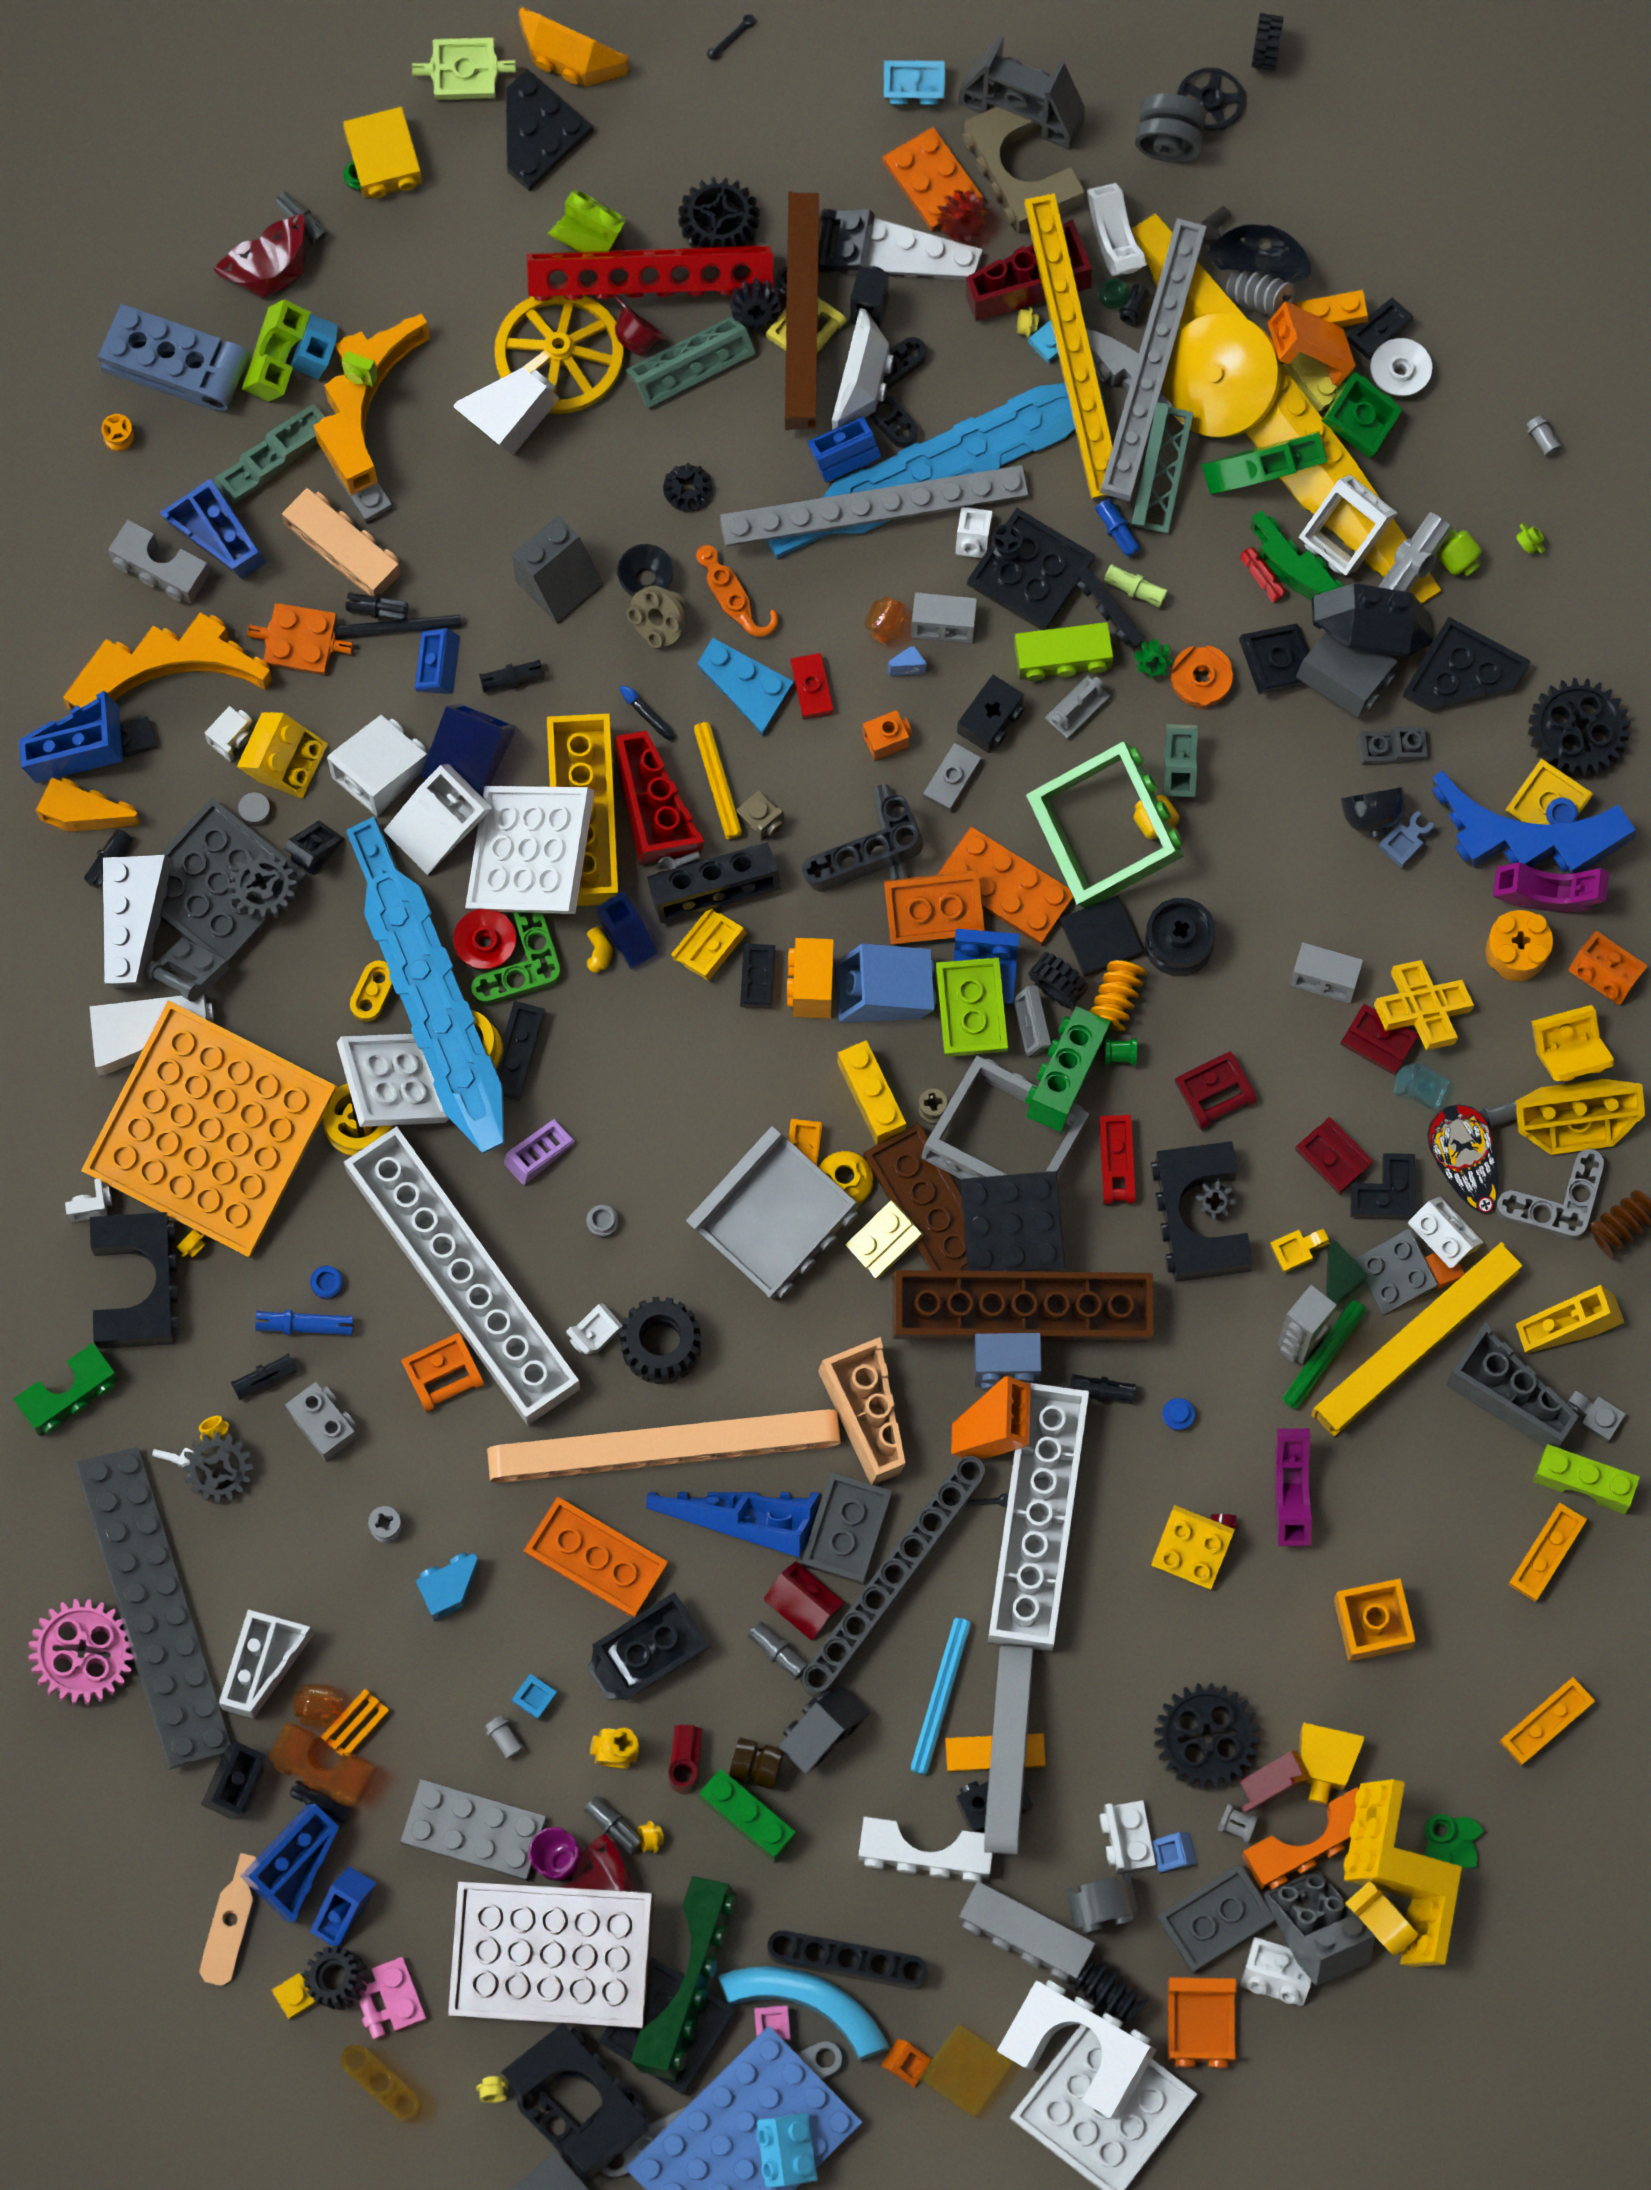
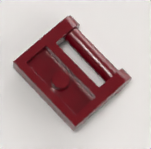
M1232 1051L1176 1077L1174 1080L1200 1130L1210 1126L1209 1122L1244 1105L1249 1107L1257 1103L1256 1095ZM1237 1085L1240 1094L1203 1111L1200 1103Z

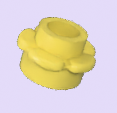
M1029 307V310H1019L1017 334H1024L1026 338H1029L1031 332L1035 333L1038 327V314H1033L1031 307Z
M486 2077L482 2080L483 2083L476 2087L482 2102L498 2103L507 2099L506 2091L508 2087L505 2082H502L501 2077Z

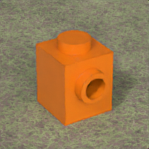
M897 710L862 723V735L874 761L909 748V736L912 735V730L907 719H901Z

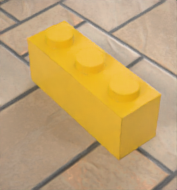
M867 1040L838 1052L837 1063L875 1144L878 1145L906 1130V1122Z

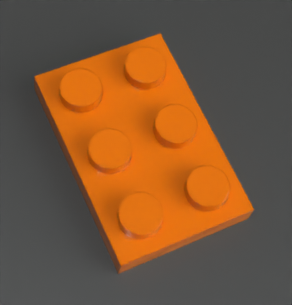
M934 127L882 157V163L931 232L983 202V196Z
M978 870L884 881L891 945L955 938L956 928L985 931Z

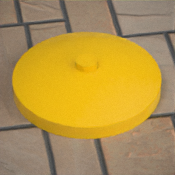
M1227 313L1206 315L1192 321L1176 335L1161 387L1162 393L1173 405V408L1193 412L1191 431L1215 438L1233 437L1255 427L1272 409L1281 385V362L1272 339L1254 322L1238 315ZM1174 416L1182 425L1185 424L1186 418Z

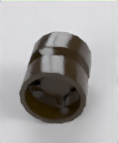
M739 1737L729 1776L742 1782L754 1779L755 1785L773 1790L784 1752L779 1747L768 1744L763 1748H759L757 1741Z

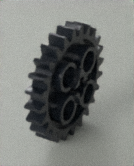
M1573 678L1570 687L1567 686L1564 680H1561L1559 690L1552 685L1549 686V696L1543 693L1540 694L1538 699L1540 704L1534 703L1532 711L1535 714L1530 715L1528 723L1534 725L1529 727L1528 735L1536 736L1532 739L1530 745L1531 747H1541L1537 752V758L1546 755L1548 757L1546 762L1550 765L1553 763L1558 764L1556 769L1559 771L1567 768L1569 777H1572L1575 770H1579L1580 776L1585 778L1588 769L1591 770L1594 776H1597L1599 765L1606 771L1609 770L1611 765L1609 760L1618 762L1620 757L1618 752L1624 753L1627 745L1623 742L1628 741L1630 733L1624 731L1629 729L1630 721L1621 720L1628 711L1627 709H1617L1621 703V698L1611 700L1612 689L1602 693V683L1599 682L1595 688H1591L1589 679L1585 680L1583 686H1579L1576 678ZM1568 704H1572V705H1573V708H1574V710H1575V711H1574V714H1573L1571 708L1568 706ZM1590 705L1595 709V713H1585L1582 711L1581 706ZM1560 714L1565 717L1566 722L1556 723L1551 716ZM1575 721L1579 728H1585L1583 734L1579 728H1573ZM1602 733L1607 740L1604 742L1596 741L1592 734ZM1571 742L1576 745L1577 750L1567 751L1562 744ZM1584 742L1590 750V752L1585 751V748L1583 746Z
M1197 1683L1195 1693H1191L1187 1687H1184V1698H1180L1174 1693L1171 1697L1174 1706L1164 1703L1162 1707L1168 1715L1157 1716L1156 1720L1164 1725V1727L1154 1728L1153 1733L1162 1737V1739L1154 1743V1747L1164 1748V1751L1159 1754L1158 1759H1168L1170 1761L1165 1768L1166 1772L1174 1768L1178 1770L1175 1778L1176 1781L1180 1780L1184 1775L1188 1777L1187 1787H1190L1197 1780L1199 1781L1200 1789L1204 1790L1206 1782L1211 1781L1214 1790H1217L1219 1780L1221 1779L1227 1786H1230V1775L1233 1774L1236 1778L1241 1779L1243 1774L1239 1767L1250 1769L1252 1764L1246 1757L1256 1758L1258 1754L1256 1750L1250 1747L1260 1744V1739L1252 1736L1253 1733L1259 1731L1260 1725L1250 1724V1721L1255 1718L1256 1713L1246 1714L1244 1712L1249 1702L1245 1701L1238 1704L1236 1702L1238 1692H1235L1231 1697L1226 1696L1227 1686L1225 1685L1219 1693L1215 1692L1213 1683H1210L1207 1691H1203L1200 1683ZM1217 1710L1224 1711L1229 1717V1722L1224 1725H1218L1212 1720L1211 1714ZM1183 1716H1191L1196 1720L1197 1727L1192 1730H1185L1180 1726L1179 1719ZM1204 1729L1208 1730L1210 1735L1227 1730L1236 1731L1235 1735L1213 1736L1211 1743H1206L1205 1738L1190 1740L1186 1743L1178 1742V1739L1182 1737H1200ZM1227 1742L1234 1747L1235 1754L1231 1757H1223L1218 1753L1217 1746L1220 1743ZM1188 1748H1197L1201 1751L1203 1758L1199 1762H1191L1186 1758L1185 1751Z

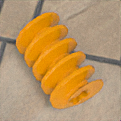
M1117 960L1108 963V972L1103 976L1104 984H1101L1098 989L1100 995L1095 997V1006L1091 1008L1090 1012L1110 1020L1111 1023L1108 1029L1124 1031L1126 1028L1119 1021H1129L1130 1016L1123 1012V1010L1134 1009V1004L1128 1001V998H1138L1139 994L1132 987H1142L1143 982L1136 978V976H1146L1147 970L1137 964Z

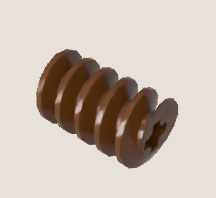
M1634 1190L1630 1194V1199L1623 1198L1620 1201V1206L1614 1205L1610 1209V1214L1604 1213L1601 1215L1600 1221L1594 1220L1591 1223V1232L1597 1245L1609 1258L1614 1257L1611 1249L1612 1246L1620 1251L1624 1250L1621 1241L1623 1238L1629 1243L1634 1242L1631 1234L1632 1231L1640 1236L1644 1234L1641 1227L1642 1223L1651 1228V1199L1644 1193Z

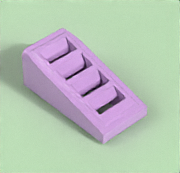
M553 1119L508 1151L505 1156L504 1165L522 1185H525L574 1145L575 1141ZM549 1133L560 1143L558 1146L547 1137ZM541 1142L549 1152L546 1154L537 1143ZM529 1150H531L534 1153V1155L538 1158L537 1161H535L528 1153Z

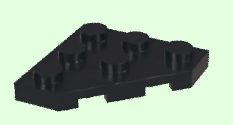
M526 69L506 88L507 171L530 191L593 131V128L588 121L529 69Z
M1448 617L1404 691L1403 697L1428 711H1434L1514 691L1526 672L1530 660Z

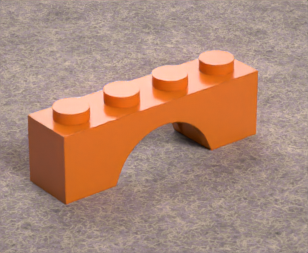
M1358 1787L1328 1804L1326 1808V1830L1313 1843L1304 1846H1292L1279 1841L1271 1835L1243 1851L1241 1857L1261 1890L1268 1886L1272 1890L1288 1882L1286 1876L1298 1871L1301 1875L1317 1865L1315 1860L1326 1854L1329 1859L1345 1850L1343 1844L1351 1840L1349 1831L1355 1818V1797L1359 1790Z

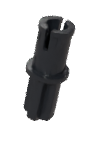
M351 591L348 592L347 599H350L352 602L346 601L345 606L346 611L371 614L373 618L383 616L404 620L409 611V604L405 601L382 598L381 594L370 596Z
M119 828L114 830L113 835L104 848L96 852L98 857L84 876V880L90 886L99 888L102 885L103 858L120 857L132 841V837Z

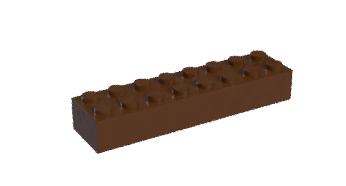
M895 1270L892 1275V1339L975 1340V1334L1040 1333V1341L1148 1342L1153 1338V1273Z

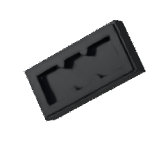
M148 716L120 724L123 758L157 748Z
M744 943L740 1007L772 1009L775 945Z

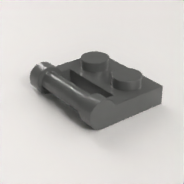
M182 937L157 962L151 961L148 963L144 974L151 981H160L182 993L183 998L195 1002L230 968L225 959ZM173 970L192 981L187 982L170 973L169 971Z

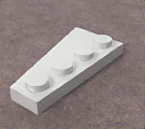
M874 218L866 268L868 266H876L883 269L884 272L905 275L906 278L932 276L933 279L966 281L967 276L977 271L982 256V249ZM848 271V274L857 275L858 271Z

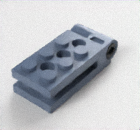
M120 304L98 354V360L102 363L100 366L102 372L216 411V409L225 411L228 409L251 354L238 344L232 342L222 343L221 338Z

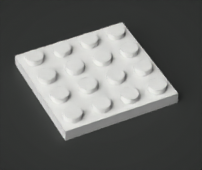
M484 786L483 799L492 809L478 824L465 908L471 911L484 909L499 912L575 914L594 790L588 787Z
M1080 2025L1010 2116V2119L1100 2190H1125L1196 2097L1197 2093L1151 2059L1118 2120L1108 2117L1082 2101L1100 2069L1103 2051L1096 2033L1090 2027Z

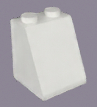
M521 368L457 401L453 407L510 454L514 455L560 398L553 393L556 387L537 370H534L531 374L526 369Z
M382 715L378 716L327 757L332 778L377 817L429 765L425 746L415 738L411 741L403 734L405 731L394 719L388 721Z

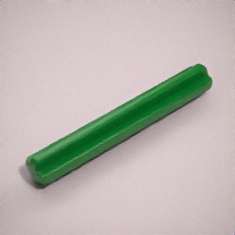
M1355 1300L1349 1302L1282 1396V1401L1292 1409L1299 1407L1364 1316L1366 1309L1361 1303Z

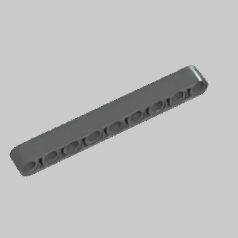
M966 1456L956 1464L806 1667L803 1673V1687L809 1696L819 1698L827 1689L831 1690L959 1517L967 1503L981 1487L984 1481L985 1467L979 1458ZM973 1467L978 1471L979 1476L974 1480H967L962 1476L961 1471L964 1468ZM947 1493H955L959 1496L960 1502L957 1505L949 1506L943 1502L942 1497ZM929 1518H935L940 1522L941 1527L937 1531L931 1532L924 1528L923 1523ZM910 1544H916L922 1549V1553L918 1557H909L904 1552L905 1547ZM890 1570H898L902 1573L903 1579L898 1583H890L886 1580L885 1575ZM873 1595L879 1596L883 1599L884 1604L879 1609H871L867 1606L866 1600ZM857 1621L864 1625L865 1630L860 1635H852L847 1631V1626L851 1622ZM835 1647L843 1649L846 1653L845 1658L838 1662L832 1661L827 1655L829 1650ZM816 1673L824 1675L827 1680L825 1685L820 1688L811 1686L808 1682L811 1675Z

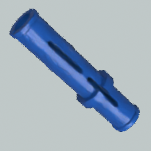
M285 1310V1313L256 1311L255 1319L269 1320V1322H255V1331H283L284 1335H291V1332L352 1336L353 1327L339 1326L340 1324H353V1315L292 1313V1310Z

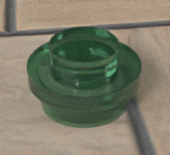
M1108 279L1099 286L1098 299L1107 308H1119L1128 299V288L1119 279Z

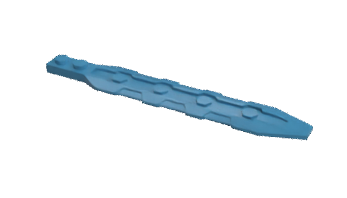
M1065 383L1037 386L1009 399L1007 404L977 418H968L953 425V429L928 441L906 447L898 451V455L866 470L861 468L834 481L822 498L1000 469V466L1032 451L1036 453L1062 441L1075 430ZM1100 391L1102 402H1104L1105 398ZM889 521L767 540L776 559H779L830 534H863Z
M373 816L346 830L367 881L364 915L373 938L379 943L391 972L389 977L395 992L402 999L412 1024L411 1031L419 1049H422L434 1078L433 1086L444 1113L485 1154L505 1144L503 1086L491 1057L486 1054L474 1025L476 1020L469 1003L464 1001L457 984L449 954L446 948L442 947L430 918L432 913L424 893L419 885L398 871L379 822Z

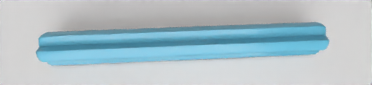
M955 1618L952 1624L911 1764V1771L916 1774L926 1775L929 1770L971 1625L970 1621L966 1619Z

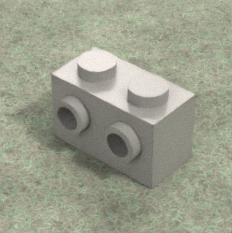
M314 1382L286 1403L285 1407L319 1454L327 1461L357 1439L353 1430L357 1425L346 1411L342 1414L334 1405L338 1401L327 1386L321 1389L317 1382Z

